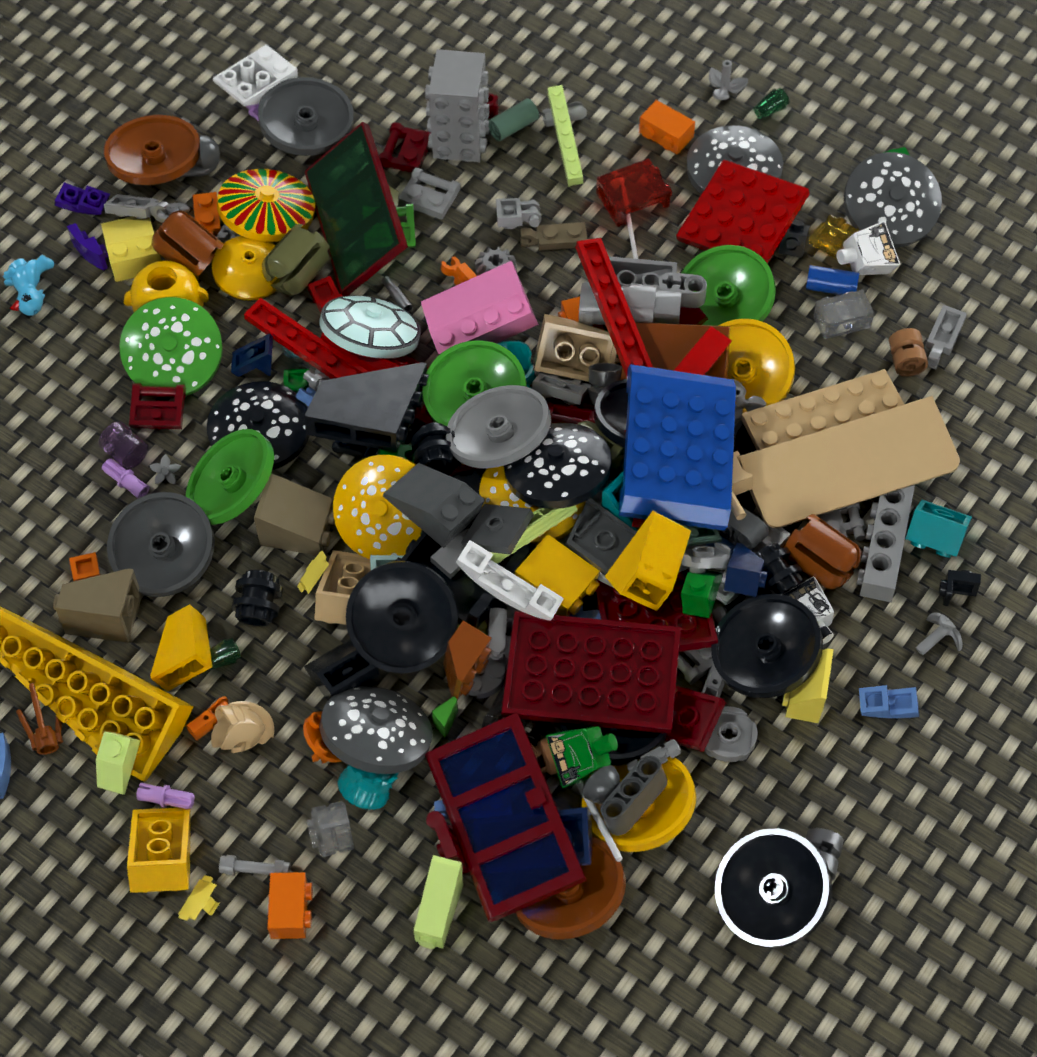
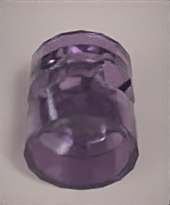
M121 421L109 425L99 438L100 448L113 457L126 470L138 466L148 453V444L139 436L133 434L132 430Z

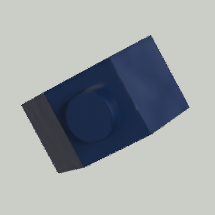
M736 543L728 563L724 591L756 597L759 588H764L766 584L767 572L763 571L764 560L742 543Z

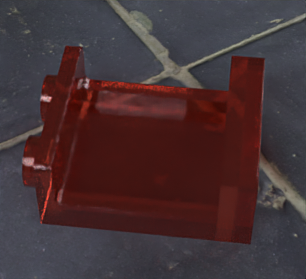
M649 158L597 177L596 193L617 227L626 224V215L659 202H661L664 208L670 207L672 190L668 183H664L659 168L657 166L654 167Z

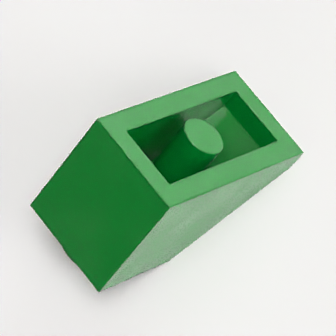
M706 570L704 573H692L690 571L687 573L681 592L683 614L710 618L723 573Z

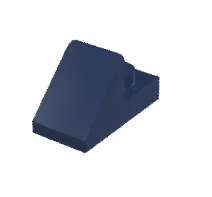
M269 333L233 351L231 373L239 377L257 368L271 376L272 335Z

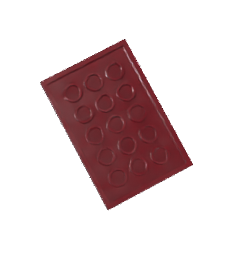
M515 611L502 717L518 713L521 719L671 734L681 627L554 615L552 620L548 621L524 612Z

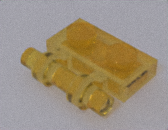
M830 214L826 223L822 222L809 236L808 243L837 259V251L844 249L843 242L860 230L849 225L846 219L842 217L837 218Z

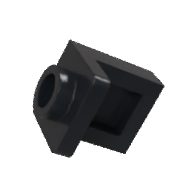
M794 220L780 242L779 254L802 258L810 226L805 225L802 221Z
M948 570L946 579H941L939 585V595L943 596V605L949 606L952 594L976 597L981 584V574L968 570Z

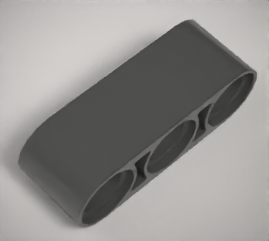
M744 509L746 517L742 520H737L731 510L728 527L725 531L718 530L720 536L735 546L736 543H742L752 551L769 535L767 525L746 509Z
M646 756L640 759L603 802L600 812L611 834L616 836L626 834L665 789L667 777L657 757Z

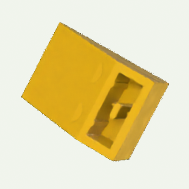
M652 511L607 572L605 578L619 594L658 611L674 588L691 530Z

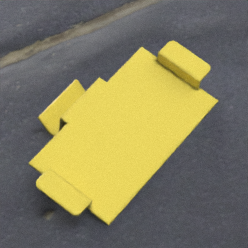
M320 551L315 559L311 561L306 568L305 574L300 579L297 587L301 593L306 590L309 594L329 566L323 551Z
M204 875L202 880L199 879L178 913V918L186 921L189 918L196 920L202 909L208 915H213L219 905L210 896L217 886L212 883L213 877Z

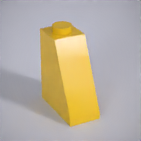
M190 604L167 617L150 674L151 679L167 692L212 668L206 618Z

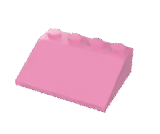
M512 260L421 301L438 355L456 344L467 341L482 340L497 344L539 325Z

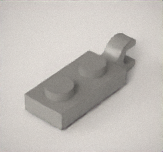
M116 194L104 204L105 213L116 214L118 217L134 216L137 219H147L152 215L157 221L163 223L169 216V214L162 212V210L169 207V203L164 201L158 202V199Z
M945 305L942 306L926 343V348L932 349L928 357V367L936 369L942 353L950 356L965 322L966 312Z

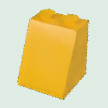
M549 534L542 539L516 569L514 574L535 588L542 584L563 597L564 599L555 615L560 616L576 615L584 603L582 601L586 595L591 596L600 584L597 582L600 573L598 569Z

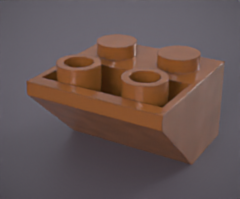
M462 621L449 640L443 662L451 697L455 696L457 701L462 694L468 695L475 683L473 680L476 674L481 675L489 663L488 657L492 652V649L489 648L492 638L465 621Z

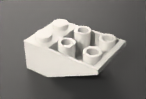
M264 45L213 77V82L243 106L260 104L265 93L280 82L298 78V70L268 45Z

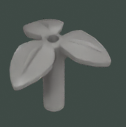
M730 60L723 61L722 73L714 68H710L709 81L713 87L719 88L713 92L715 99L726 100L729 98L728 90L732 93H738L748 83L747 78H735L730 81L732 62Z
M732 379L736 385L735 422L741 419L742 409L745 408L747 411L766 406L765 400L758 396H752L746 400V389L740 382Z
M931 613L926 620L940 626L915 647L916 650L923 656L944 636L950 635L953 637L959 652L962 649L963 643L956 626L945 615Z

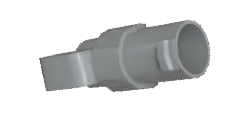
M665 273L659 278L658 285L631 283V286H621V289L635 322L679 324L681 307L698 308L705 303L707 282L700 275ZM589 282L582 283L579 322L592 327L593 324L606 325Z

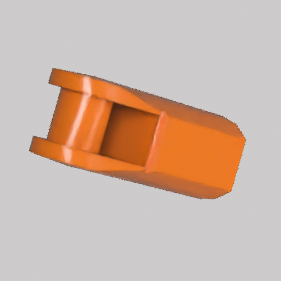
M226 696L219 698L207 710L186 724L188 732L196 741L213 730L218 722L214 715L215 709L218 706L228 705V698Z

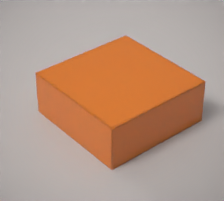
M96 552L69 558L73 581L101 575Z

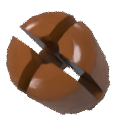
M181 210L171 213L153 234L151 243L153 249L164 259L186 266L195 277H199L210 264L217 249L221 250L224 245L222 241L187 212Z
M811 514L806 517L810 522L800 531L795 529L786 542L784 548L787 547L791 552L787 561L793 565L799 564L803 570L802 572L810 578L814 576L824 588L833 590L844 585L854 574L852 568L857 569L860 564L861 550L852 540L817 515Z

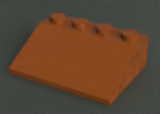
M635 322L653 368L674 371L709 327L712 326ZM712 326L729 338L730 326ZM729 347L708 371L706 376L728 379ZM623 367L621 371V380L627 379Z

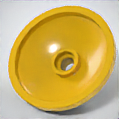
M237 236L224 242L221 250L217 249L212 260V274L218 287L226 294L241 300H258L260 297L265 298L273 294L276 289L271 285L276 281L277 277L268 282L262 273V262L276 245L273 242H262L243 236Z

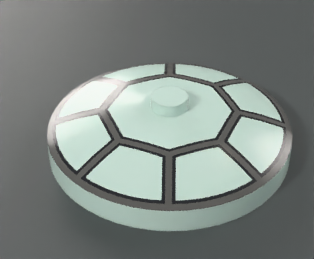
M348 295L334 298L323 306L320 316V328L328 339L343 349L367 357L397 358L405 356L416 349L421 335L418 321L409 312L398 305L375 297Z

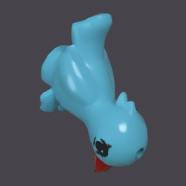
M41 255L37 260L32 259L26 262L25 259L20 258L10 264L8 270L4 272L3 278L6 279L4 283L6 286L14 285L18 291V297L10 307L11 310L20 311L28 316L35 315L41 310L45 294H43V289L38 291L36 287L42 272L54 267L53 260Z

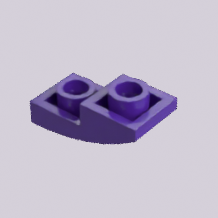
M64 182L55 199V206L83 214L101 215L104 204L108 201L110 194L88 185L84 190Z
M76 223L67 226L71 242L82 257L101 270L108 269L105 259L109 256L103 244L99 245L94 236L88 238L85 230L80 231Z

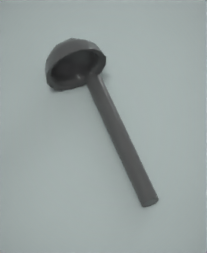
M200 135L202 166L192 167V169L180 177L205 176L211 174L217 168L220 161V149L214 139L206 135Z
M550 722L549 727L555 733L560 732L558 723ZM611 765L604 766L590 776L583 788L585 799L593 803L603 804L621 782L615 767Z

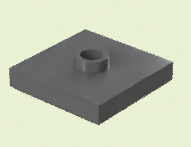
M484 504L463 538L462 546L465 548L469 540L489 552L511 555L533 518V512L529 508Z

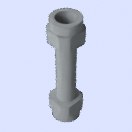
M227 855L220 858L219 873L233 876L235 872L270 875V873H290L291 863L283 860H275V864L237 860V857L234 855Z

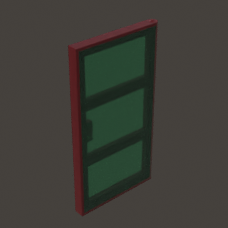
M361 122L305 171L309 189L315 200V209L324 239L330 246L328 253L329 257H331L330 260L340 294L342 293L343 296L350 295L408 248L370 126L364 122Z

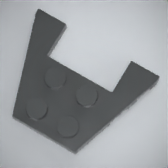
M610 479L600 492L586 501L582 513L579 514L566 542L570 550L604 575L607 574L637 533L602 507V491L613 482Z

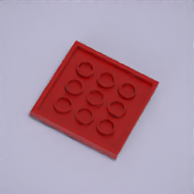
M723 159L676 234L677 240L704 251L722 245L746 247L759 254L768 263L810 194L809 189Z

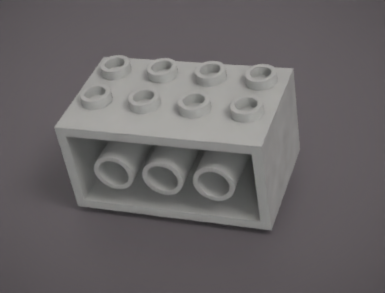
M437 49L434 67H429L428 80L431 83L430 85L426 84L425 99L429 100L426 106V116H430L427 123V132H431L429 134L428 147L432 148L433 158L480 162L481 154L486 153L487 138L484 137L489 135L490 130L489 121L487 120L489 117V104H487L489 88H486L488 84V71H486L485 53Z

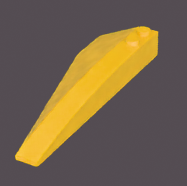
M0 607V663L5 668H9L29 691V684L34 683L38 699L54 711L56 717L61 722L66 723L81 741H85L96 755L98 754L104 731L115 732L141 740L131 775L146 782L183 731L194 706L71 641Z

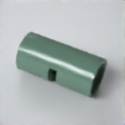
M527 98L488 120L489 131L493 138L500 142L538 120L539 111L534 102Z

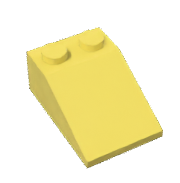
M132 216L101 223L115 282L135 278L137 273L144 267L161 261L160 255L153 249L151 244L154 231L150 217L147 219H137Z

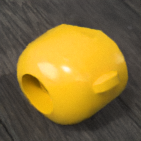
M157 261L144 267L135 276L131 290L124 295V305L132 306L133 312L152 300L164 297L184 298L197 303L201 307H203V302L209 301L208 292L200 287L195 275L186 266L173 261Z

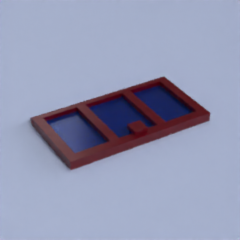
M514 713L425 754L488 922L497 921L587 881L518 713Z

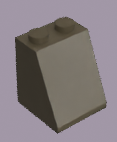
M271 474L262 491L254 516L259 544L261 546L317 556L320 551H323L324 547L329 546L331 539L330 526L335 525L333 498Z
M124 569L62 584L60 594L55 595L53 608L58 614L59 623L62 624L65 634L129 643L142 594L139 592V585L134 570Z

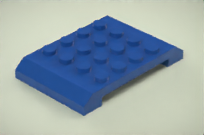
M630 364L627 372L626 393H628L623 487L620 490L619 516L646 520L650 513L655 511L680 525L725 531L729 523L732 499L736 385L734 380Z

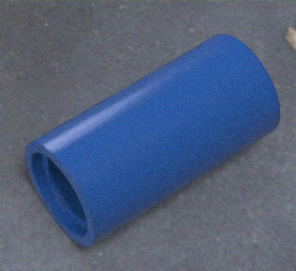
M810 265L806 290L855 297L859 272Z

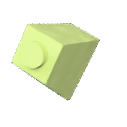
M435 855L432 857L414 927L415 941L425 948H444L464 885L462 862Z

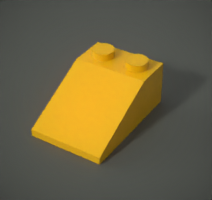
M159 808L132 811L127 860L130 893L189 890L190 809Z

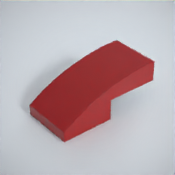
M331 276L307 285V289L320 313L327 302L343 296L342 293L339 294Z

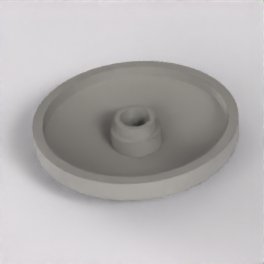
M519 385L495 387L475 395L456 410L447 426L451 432L452 430L455 432V437L449 433L446 434V440L451 442L450 450L453 456L467 466L475 468L504 466L525 457L540 445L549 431L551 413L544 397L534 389Z

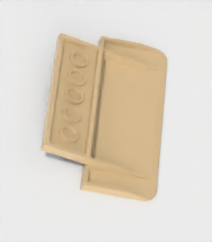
M885 369L742 413L741 420L757 451L740 456V465L747 473L753 475V489L749 491L764 523L772 528H781L806 520V517L811 514L817 516L952 473L957 470L960 463L959 455L933 396L904 404Z

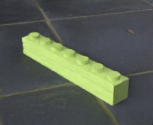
M563 86L548 87L549 103L568 186L583 184V174Z
M576 505L557 509L540 507L534 511L533 518L511 554L524 545L529 544L538 536L543 535L550 528L557 526L564 519L572 516V514L578 511ZM490 552L493 554L490 560L500 563L510 554Z

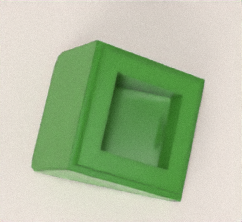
M455 696L432 710L433 724L444 737L448 735L458 714V703Z

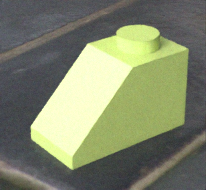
M104 731L96 757L97 787L125 795L141 740L115 732Z

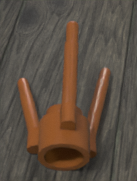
M30 683L31 698L39 727L35 730V734L22 711L18 709L16 713L31 742L32 750H36L38 754H50L57 751L59 744L63 743L61 735L62 722L56 717L55 730H52L51 726L44 725L35 685Z

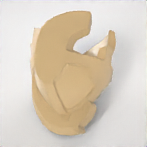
M236 701L226 706H218L215 709V716L218 722L214 726L211 735L213 748L220 747L221 750H231V753L249 750L258 743L265 744L270 738H274L272 717L263 707L255 703Z

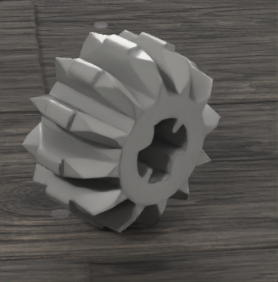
M499 246L496 250L488 247L487 253L480 252L479 259H476V275H481L511 260L517 271L516 259L514 255H510L508 249L501 251Z

